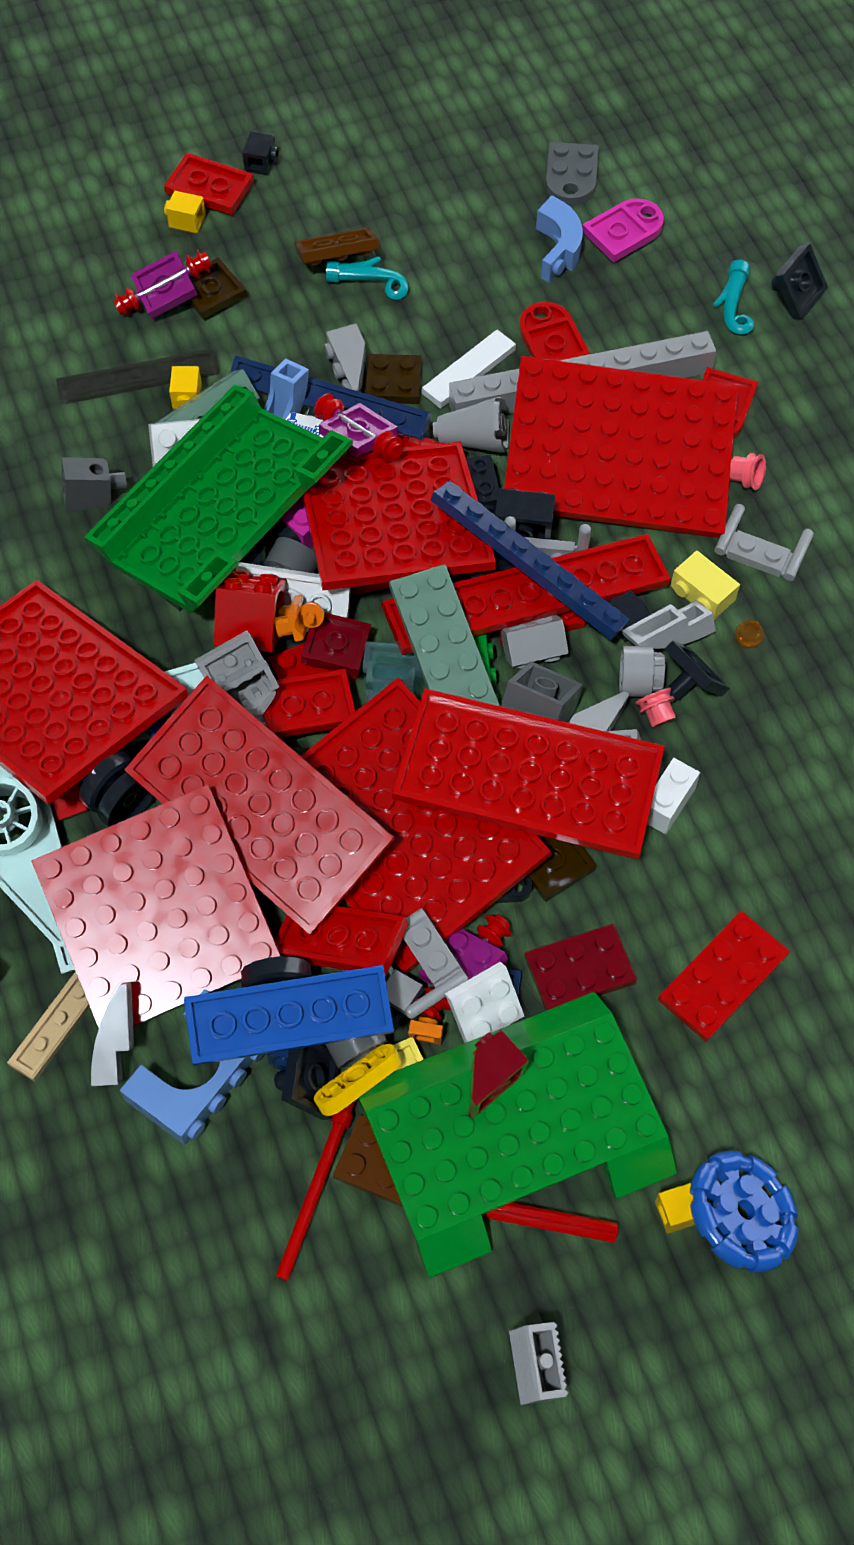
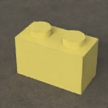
M695 551L674 570L671 587L677 595L685 597L691 603L697 600L713 613L714 619H716L736 600L740 584L700 552Z

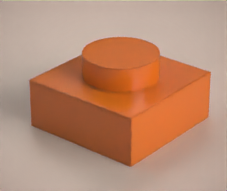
M420 1017L418 1021L411 1020L408 1031L409 1038L413 1036L415 1041L441 1045L443 1026L437 1025L438 1021L431 1018Z

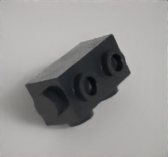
M491 454L466 458L478 502L495 515L499 485Z

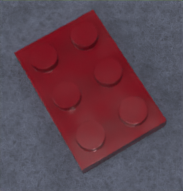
M614 924L530 950L524 954L545 1011L592 992L601 996L635 985L637 982Z

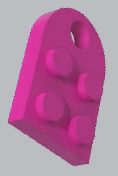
M638 198L629 199L582 224L583 233L614 263L657 238L662 231L664 217L661 209L653 202ZM642 214H651L653 216L644 217Z

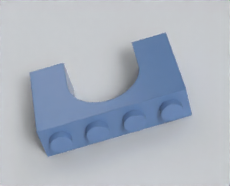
M204 989L200 994H206L209 992ZM264 1054L220 1061L217 1072L207 1083L198 1088L188 1090L177 1089L166 1084L144 1066L140 1065L120 1089V1093L127 1103L186 1146L190 1139L195 1140L200 1136L205 1128L204 1122L211 1113L216 1114L226 1102L225 1096L232 1087L237 1088L243 1082L247 1075V1068L253 1061L258 1062Z

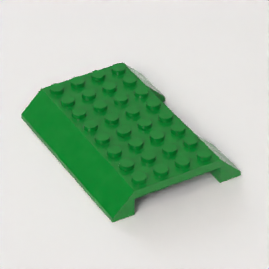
M234 384L84 538L115 569L191 613L238 566V562L291 506L353 444V441L333 430L322 438L262 409L253 392Z
M595 992L499 1029L508 1036L529 1062L524 1075L474 1119L468 1115L471 1065L474 1057L473 1052L477 1049L475 1044L482 1037L396 1070L358 1098L364 1117L368 1119L417 1242L416 1248L429 1279L492 1252L482 1215L602 1165H604L602 1171L615 1200L677 1174L668 1134L612 1012ZM499 1030L494 1031L491 1034L494 1036Z

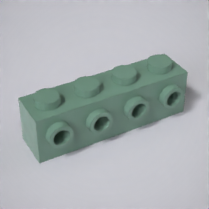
M243 369L235 370L156 423L201 419L234 384L253 392L256 399L260 397Z

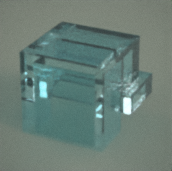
M366 641L363 673H367V702L398 677L415 696L417 677H422V673L414 652L401 655L397 644Z

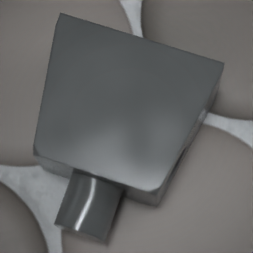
M61 458L62 493L66 513L107 506L111 503V490L127 488L125 472L109 473L108 463L104 458Z

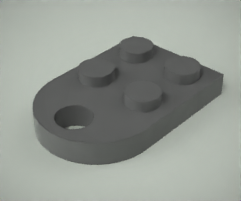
M549 142L546 191L550 197L552 195L570 206L583 204L592 198L596 188L599 145ZM573 191L575 194H567L565 192Z

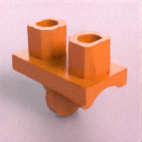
M303 594L294 596L291 605L279 607V617H275V628L278 637L293 634L295 642L304 640L308 628L318 627L323 622L325 616L323 608L315 602H308L302 606L304 601Z

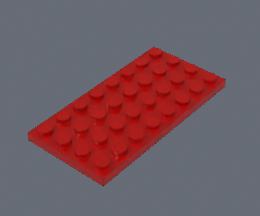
M207 675L124 769L162 804L209 785L250 882L310 935L316 931L395 839Z
M424 688L394 786L392 799L638 860L665 746Z

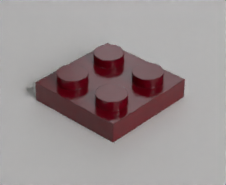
M324 612L323 622L318 627L309 628L300 663L332 671L346 669L348 675L358 677L371 624Z

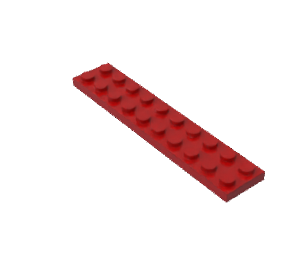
M649 534L552 558V560L572 573L578 580L594 590L606 601L621 596L630 590L634 594L668 586L671 580ZM517 567L453 583L473 637L573 611ZM394 599L384 600L382 602V609L401 655L413 653Z

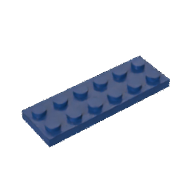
M383 965L184 997L193 1066L394 1033Z

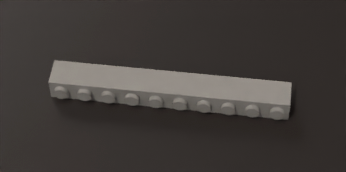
M705 331L560 361L687 378L704 374L707 367L713 369L716 349L709 332ZM519 369L449 382V405L451 412L495 397H503L507 410L502 411V414L513 413Z

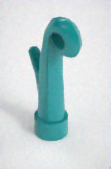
M379 256L356 263L327 262V282L387 281L385 293L390 299L394 300L403 298L408 292L406 278L400 273L380 267H372L381 262ZM395 284H398L400 286V289L398 291L392 290V287Z
M735 260L730 263L727 284L713 303V306L717 308L725 301V324L730 331L737 335H745L754 327V321L751 317L744 314L736 316L744 283L748 280L750 265L744 260Z

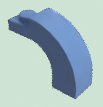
M551 195L537 210L536 230L548 235L557 243L542 260L541 279L548 283L556 275L559 276L564 268L570 271L575 269L580 259L583 235L582 224L575 211L565 202Z
M285 358L271 372L270 392L264 410L285 420L290 413H300L307 391L309 369Z

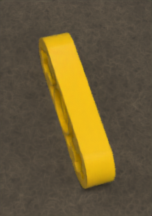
M384 1044L375 1048L320 1088L314 1096V1101L322 1115L331 1116L337 1114L397 1070L401 1064V1059L396 1049L391 1044Z

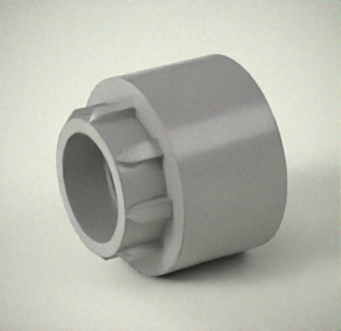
M622 646L619 692L626 691L630 693L629 697H645L652 692L663 690L665 656L662 653L654 652L653 647Z

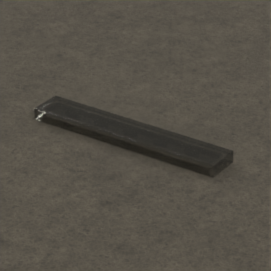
M211 348L56 378L61 405L170 384L172 366H198L201 378L218 375L219 371L214 350Z

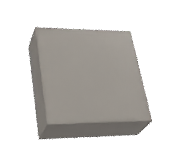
M396 969L386 982L390 1006L405 1014L406 1007L414 1003L423 989L422 984Z

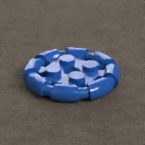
M724 1151L710 1156L708 1163H702L693 1176L690 1186L693 1203L690 1204L695 1226L701 1238L705 1236L711 1244L712 1248L710 1250L730 1266L737 1269L745 1267L749 1272L754 1273L773 1270L782 1264V1259L790 1257L797 1243L799 1228L795 1226V1219L798 1217L794 1199L787 1185H781L775 1177L777 1173L768 1164L752 1155L744 1157L739 1151ZM739 1169L743 1170L742 1177H739ZM763 1185L771 1192L772 1195L770 1197L761 1188ZM707 1200H713V1207ZM738 1205L745 1209L747 1219H744L739 1214ZM779 1219H781V1225L775 1224Z

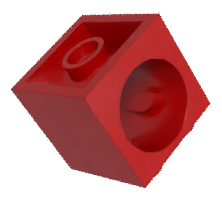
M232 571L216 588L214 646H220L247 630L259 651L272 652L281 637H278L275 628V617H279V607L285 604L286 579H278V576L275 574H261L259 577L250 576L246 571Z

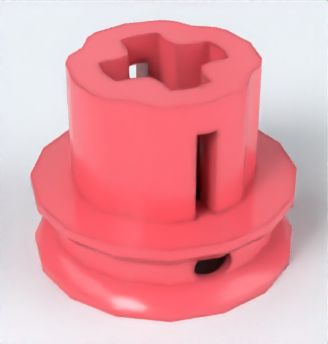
M750 453L747 458L734 456L731 460L730 480L742 482L744 488L752 487L753 490H758L765 476V456L763 454L756 456L754 453Z
M671 688L657 691L635 702L641 708L639 714H647L652 728L659 727L676 719L670 704L676 700L670 695Z

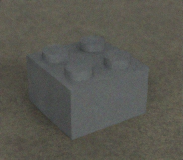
M530 661L508 681L501 707L567 722L574 715L584 684Z

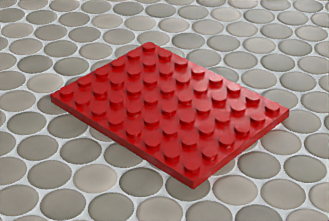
M521 356L504 489L513 488L520 491L556 494L553 516L720 538L722 534H725L738 385Z
M38 580L0 605V766L48 805L91 773L94 767L103 759L118 752L189 696L186 687Z
M398 677L303 753L301 757L395 838L347 893L344 900L353 909L405 916L406 918L422 908L446 943L452 935L458 933L552 856V853L536 834L392 799L394 786L420 705V701ZM402 938L393 960L402 971L408 974L420 963L404 938Z

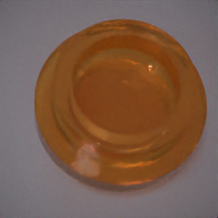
M745 620L735 630V639L743 647L754 648L763 641L764 630L755 620Z

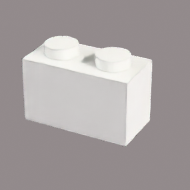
M673 758L655 786L647 824L667 834L696 789L700 772Z

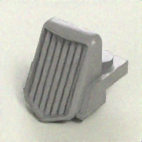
M247 630L194 660L203 677L207 675L255 717L261 716L275 698V689L279 688L267 662L263 659Z

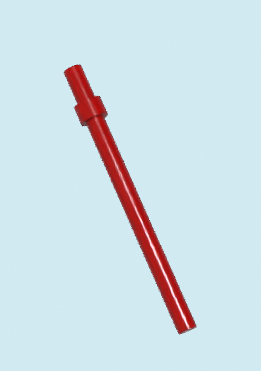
M356 1100L331 1118L332 1128L275 1277L281 1280H289L345 1129H349L354 1115L351 1112Z

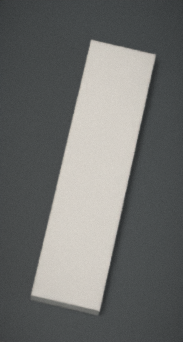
M499 330L494 331L423 386L422 394L441 409L449 403V382L483 376L514 352L516 344Z

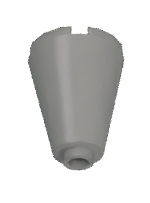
M495 397L438 416L437 422H433L434 438H438L440 443L461 441L462 447L505 453V448H508L509 421L502 414V411L507 410L504 398Z

